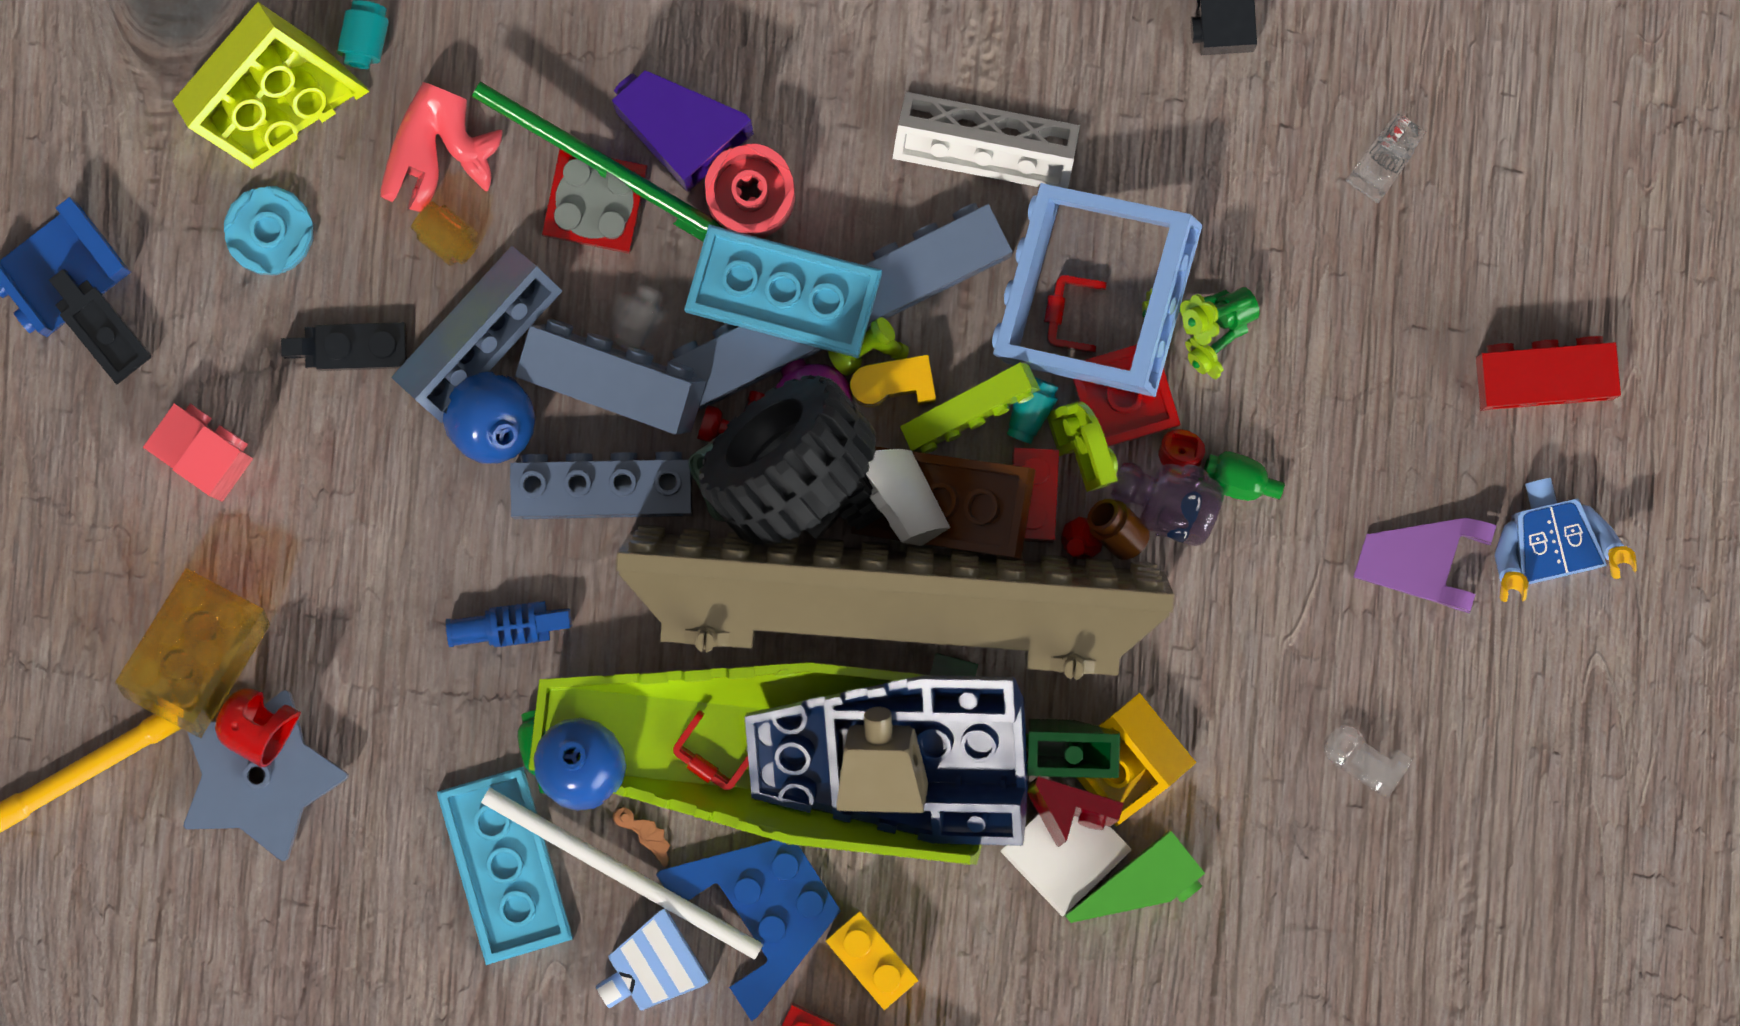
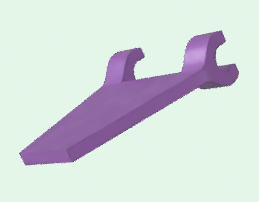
M1460 518L1366 534L1353 578L1470 614L1476 594L1448 587L1446 581L1460 537L1463 536L1491 546L1497 525L1471 518Z

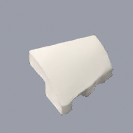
M886 449L875 451L874 459L869 462V470L866 473L873 487L870 499L887 518L890 527L900 541L906 544L922 546L948 530L950 526L912 450Z

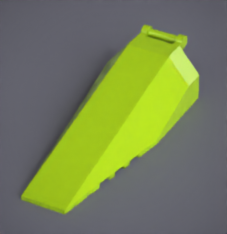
M794 663L739 668L539 679L529 763L530 770L535 771L534 755L538 742L543 737L544 728L547 731L563 720L584 718L599 722L613 732L624 750L626 771L622 785L613 794L791 845L977 865L982 845L928 843L917 840L918 835L899 830L896 831V834L877 830V825L854 819L848 823L833 819V814L814 809L811 810V813L755 800L751 797L749 766L732 789L723 790L712 781L707 783L687 769L688 765L677 758L673 752L674 745L697 712L701 710L705 714L683 746L692 753L702 756L719 768V772L731 779L748 755L745 728L746 713L922 676L923 674L819 663ZM1026 734V748H1028V734ZM569 760V763H568V764H574V763H573L572 760Z

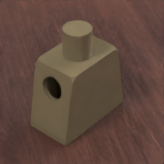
M873 707L866 710L864 713V725L849 727L843 754L837 811L923 813L928 791V780L915 730L910 726L892 725L891 711L887 708Z

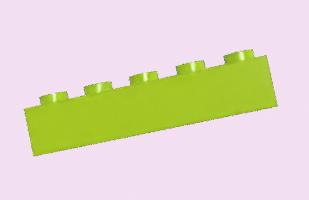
M1020 362L901 425L900 428L910 450L928 454L938 448L937 444L944 440L950 442L959 438L962 435L961 431L969 427L970 429H975L986 423L985 419L994 414L996 417L1008 412L1010 405L1016 402L1021 404L1031 400L1034 397L1033 393L1039 391L1040 388L1030 366Z

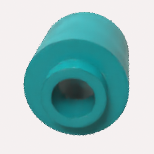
M354 0L352 1L351 8L345 11L337 47V54L344 57V64L353 68L369 69L370 64L380 63L389 20L385 17L387 9L384 6L374 2Z

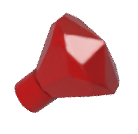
M1079 516L1065 524L1061 541L1064 549L1076 559L1086 560L1101 552L1102 544L1091 534L1087 518Z

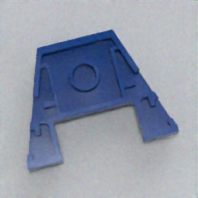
M776 840L663 869L656 873V876L665 888L688 901L713 884H719L753 938L764 944L761 950L766 956L767 962L729 987L751 1021L760 1015L841 912V909L799 845H791Z

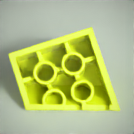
M257 2L172 102L188 128L253 169L296 141L297 133L318 119L323 123L336 114L333 109L353 96L358 100L370 91L320 43Z

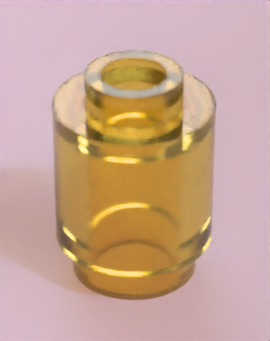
M434 201L430 202L418 214L411 225V229L417 233L416 239L448 266H452L457 261L461 265L465 264L479 246L474 241L478 232L446 205L440 207Z

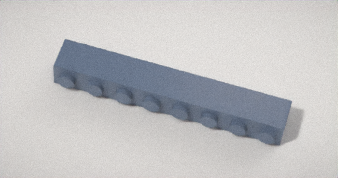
M976 203L965 206L952 214L955 221L941 228L938 227L936 222L929 224L912 234L915 239L914 241L900 248L894 242L872 254L875 260L865 264V266L882 270V276L867 328L871 327V323L879 317L888 319L1012 257L1013 251L989 204L978 208ZM726 324L712 332L715 339L701 346H698L696 341H692L677 348L672 352L674 359L668 362L689 366L694 369L693 376L706 380L698 408L699 412L707 408L708 405L711 406L780 372L787 364L798 359H806L825 349Z

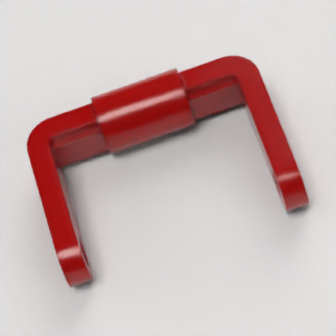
M1062 275L1056 281L1054 296L1048 295L1044 322L1049 324L1047 342L1053 347L1096 353L1097 346L1056 339L1058 325H1062L1066 300L1063 297L1065 284L1106 290L1107 282Z
M699 710L674 745V755L688 765L687 769L707 783L712 781L723 790H730L749 766L748 755L732 778L729 779L719 772V768L699 754H694L685 748L683 744L705 714Z

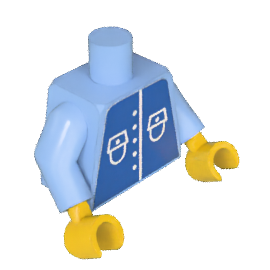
M1551 478L1525 484L1531 509L1511 515V521L1504 525L1494 553L1501 581L1499 598L1503 602H1507L1509 589L1518 590L1522 595V601H1525L1528 585L1607 566L1605 559L1609 560L1610 573L1614 579L1621 578L1618 567L1620 563L1630 564L1633 571H1637L1635 552L1623 545L1614 529L1591 506L1581 505L1579 499L1557 503Z

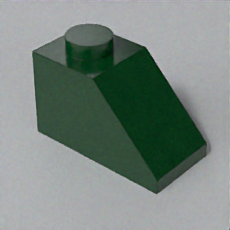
M1029 719L1028 776L1119 778L1120 732L1077 720Z

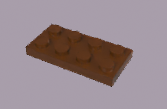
M875 446V451L891 449ZM913 452L950 526L948 530L924 545L1021 559L1035 469ZM885 516L880 517L860 530L856 529L855 526L851 528L852 534L900 541Z

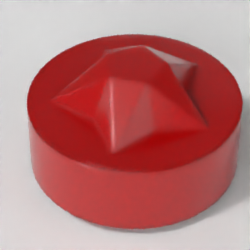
M1183 429L1168 432L1163 437L1158 450V456L1163 466L1177 474L1195 472L1200 467L1205 455L1203 441L1193 432Z

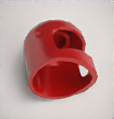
M240 689L230 695L222 705L216 718V734L219 741L225 747L259 767L265 768L277 757L284 747L301 712L285 704L274 714L264 706L263 692L256 689Z

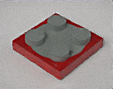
M560 149L542 235L543 237L630 254L642 197L637 195L613 174L607 172L606 178H603L597 170ZM611 158L646 179L647 165Z

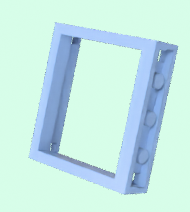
M1040 183L1038 194L1034 195L1029 203L1028 219L1030 223L1026 237L1021 238L1017 246L1016 261L1018 266L1014 280L1009 281L1005 289L1004 304L1006 309L1002 323L997 324L993 333V354L1006 364L1016 365L1021 362L1028 364L1030 369L1156 397L1203 225L1188 213ZM1059 205L1169 227L1130 371L1020 347Z

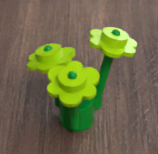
M1241 287L1230 293L1227 290H1223L1206 297L1195 294L1191 299L1181 302L1179 312H1181L1183 317L1184 330L1187 334L1193 335V337L1185 342V346L1189 351L1187 356L1191 365L1199 373H1207L1213 379H1218L1224 369L1217 360L1216 354L1234 339L1247 334V324L1258 319L1260 315L1258 302L1248 288ZM1153 288L1146 292V301L1142 303L1143 318H1145ZM1219 326L1222 329L1229 328V331L1214 344L1208 345L1212 337L1219 334Z

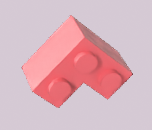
M174 403L143 448L173 468V471L208 496L223 502L254 459L244 452L248 443L221 425L218 426L216 431L208 427L207 425L212 418L191 403L186 410Z

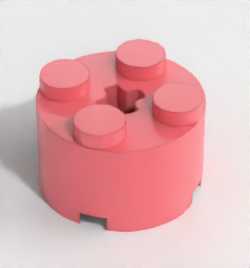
M745 144L722 152L712 162L705 178V197L712 218L724 229L764 239L778 231L789 219L795 204V186L792 173L782 156L764 145ZM753 183L758 184L759 198L751 197L748 201L743 200L741 186L749 188Z

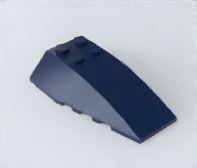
M922 675L749 712L745 715L752 799L811 813V810L814 809L833 814V819L848 823L854 819L877 825V830L896 834V831L899 830L918 835L917 840L933 844L1023 846L1028 793V765L1024 698L1014 677ZM873 707L887 708L891 711L892 725L910 726L915 730L928 780V791L923 813L837 811L843 754L849 727L864 725V713L866 710Z

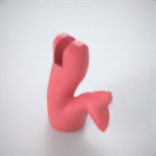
M423 82L398 128L386 164L380 197L393 202L402 187L405 175L409 174L418 178L412 190L408 209L422 213L428 207L435 194L439 177L436 148L437 134L442 138L449 153L461 163L464 171L487 192L492 178L487 158L498 149L502 141V130L492 131L471 138L467 134L465 127L467 99Z

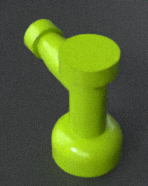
M879 317L871 323V329L865 333L859 358L828 351V354L835 368L842 374L850 376L861 367L862 356L873 348L890 355L895 360L906 359L909 354V348L907 345L894 340L895 331L885 318Z

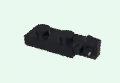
M65 269L60 270L49 279L50 283L63 297L62 300L55 304L61 312L60 316L116 385L153 357L97 287H93L88 280L78 285Z
M405 322L315 325V327L304 328L305 338H281V357H284V359L305 358V368H316L318 371L399 369L407 360Z

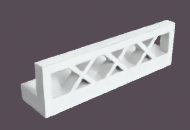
M905 92L892 159L1040 187V183L1068 188L1080 125ZM911 109L930 112L934 117L925 119L910 116ZM961 119L971 120L977 126L972 128L961 126L957 121ZM1006 127L1017 129L1021 134L1017 136L1007 135L1001 129ZM1048 136L1068 139L1067 146L1049 143L1044 138Z

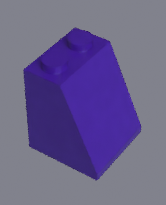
M646 70L638 77L634 73L628 75L614 89L617 96L612 99V103L617 115L687 193L706 177L710 165L718 155L730 148L741 146L754 135L751 119L745 113Z

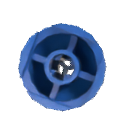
M481 372L467 377L456 386L449 396L451 402L447 408V414L445 411L443 414L445 431L452 443L463 455L482 464H498L516 457L526 448L533 436L536 421L532 401L517 381L509 376L495 375L493 372Z
M584 718L563 720L549 728L539 740L534 755L535 776L543 792L561 807L577 811L593 809L602 805L603 801L608 799L613 792L616 793L620 788L626 771L624 750L614 733L601 723ZM569 760H572L574 764H568Z

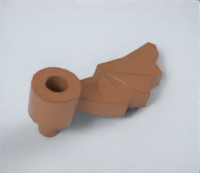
M620 807L616 809L612 816L614 823L617 826L631 829L637 833L639 843L650 850L663 867L667 866L669 858L666 852L671 845L664 839V829L657 828L654 821L634 820V815L628 808Z

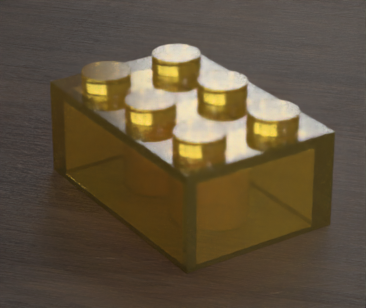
M186 568L115 683L124 698L201 738L268 630L270 622L263 608Z

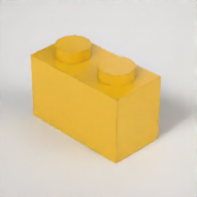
M860 910L825 940L883 1010L888 1008L919 981L917 976Z

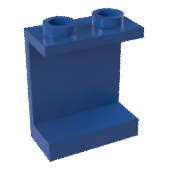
M68 197L55 207L60 213L56 218L0 260V296L5 298L9 295L19 309L13 313L27 332L32 333L36 330L45 337H48L66 323L55 305L63 297L49 281L60 270L65 269L78 285L88 280L93 287H97L102 295L131 273L81 206L71 197Z

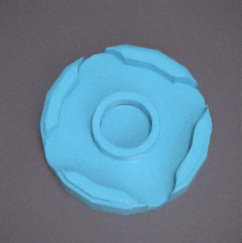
M277 186L251 189L240 195L228 210L224 219L226 245L229 253L245 269L259 275H279L294 269L307 256L313 242V221L307 207L292 192Z

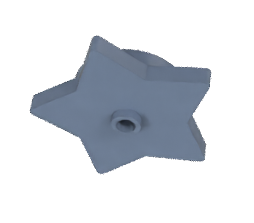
M287 690L280 692L264 705L274 714L285 704L295 708L292 694ZM298 720L280 753L268 766L262 768L265 772L263 782L253 784L249 779V773L253 767L258 765L231 751L219 741L215 730L216 722L187 721L185 727L202 777L184 821V828L189 830L240 828L281 861L288 860L304 808L349 778V774L305 744Z

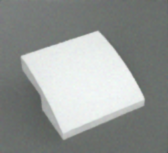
M1038 814L1025 826L1023 846L1006 845L1000 852L1061 916H1064L1132 849L1111 827L1105 826L1104 830L1087 828L1078 823L1079 817L1076 816L1073 817L1067 841L1060 847H1057Z

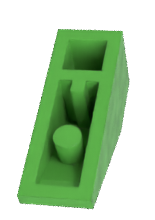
M1168 831L1072 907L1064 916L1070 923L1168 903L1176 897L1182 903L1202 887L1198 879L1205 872L1173 832Z

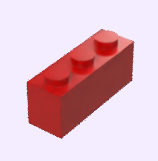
M1603 336L1576 338V346L1559 347L1557 339L1531 342L1532 349L1515 351L1514 343L1493 344L1487 346V353H1481L1476 357L1481 411L1615 400L1621 396L1616 342L1603 343Z

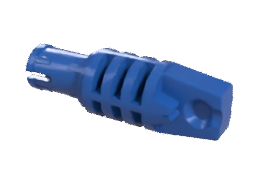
M545 601L492 607L486 610L485 615L446 619V634L449 647L489 642L490 646L496 648L550 641L549 631L572 627L569 608L546 610Z

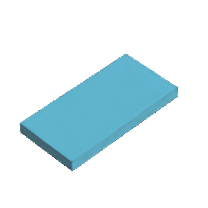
M709 225L684 310L686 313L859 358L881 280L882 270Z
M524 767L436 792L486 965L573 940L545 839L481 803L486 792L491 787L537 814Z

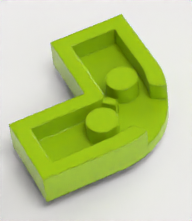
M1078 401L1060 406L1051 411L1047 419L1056 449L1059 450V457L1075 452L1086 492L1106 487L1118 481L1116 476L1118 471L1116 455L1107 446L1100 423L1091 408L1084 402Z

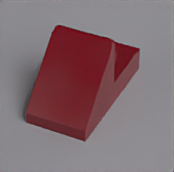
M1039 776L1030 782L1028 786V795L1057 847H1060L1067 841L1074 816L1079 817L1078 823L1082 826L1095 830H1104L1105 826L1111 827L1119 821L1124 805L1122 802Z

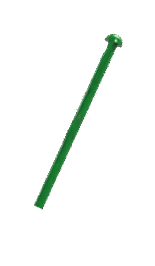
M480 81L471 97L597 170L601 177L606 178L607 172L618 177L637 195L678 218L673 224L704 242L709 225L723 228L715 219Z

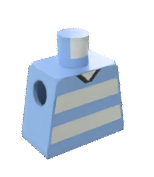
M663 909L608 956L617 972L595 985L609 1009L627 997L632 996L642 1011L700 988L709 983L710 980L667 909Z

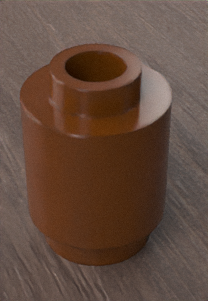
M1102 499L1090 509L1087 522L1091 534L1115 557L1121 560H1128L1136 557L1144 550L1150 537L1149 527L1123 502L1113 499Z

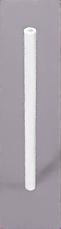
M491 787L486 792L481 802L482 804L752 959H756L764 945L763 943Z

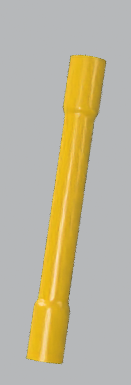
M178 701L173 702L144 719L133 729L23 792L15 793L1 801L0 833L24 820L43 805L146 746L158 743L184 728L189 718Z

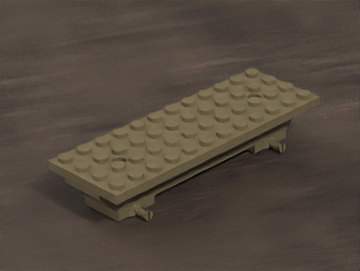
M638 525V530L635 532L630 531L617 552L616 571H619L621 578L661 622L660 641L693 644L701 652H703V649L709 652L714 646L752 648L756 630L1025 650L1027 669L1064 672L1069 679L1072 680V677H1075V680H1077L1083 674L1118 676L1120 657L1170 615V612L1173 613L1174 593L1165 571H1160L1157 569V564L1150 562H1131L1130 569L1115 568L1112 566V560L1087 558L1085 565H1074L1068 563V557L1058 555H1041V562L1024 561L1023 554L1021 559L996 556V559L981 558L976 552L951 549V555L933 554L934 548L924 545H907L906 552L888 551L889 544L862 542L860 549L844 547L843 540L818 538L816 545L799 544V537H795L793 539L785 538L779 544H765L761 546L743 541L735 532H728L726 538L709 537V530L684 528L682 534L673 535L665 534V527L656 525Z

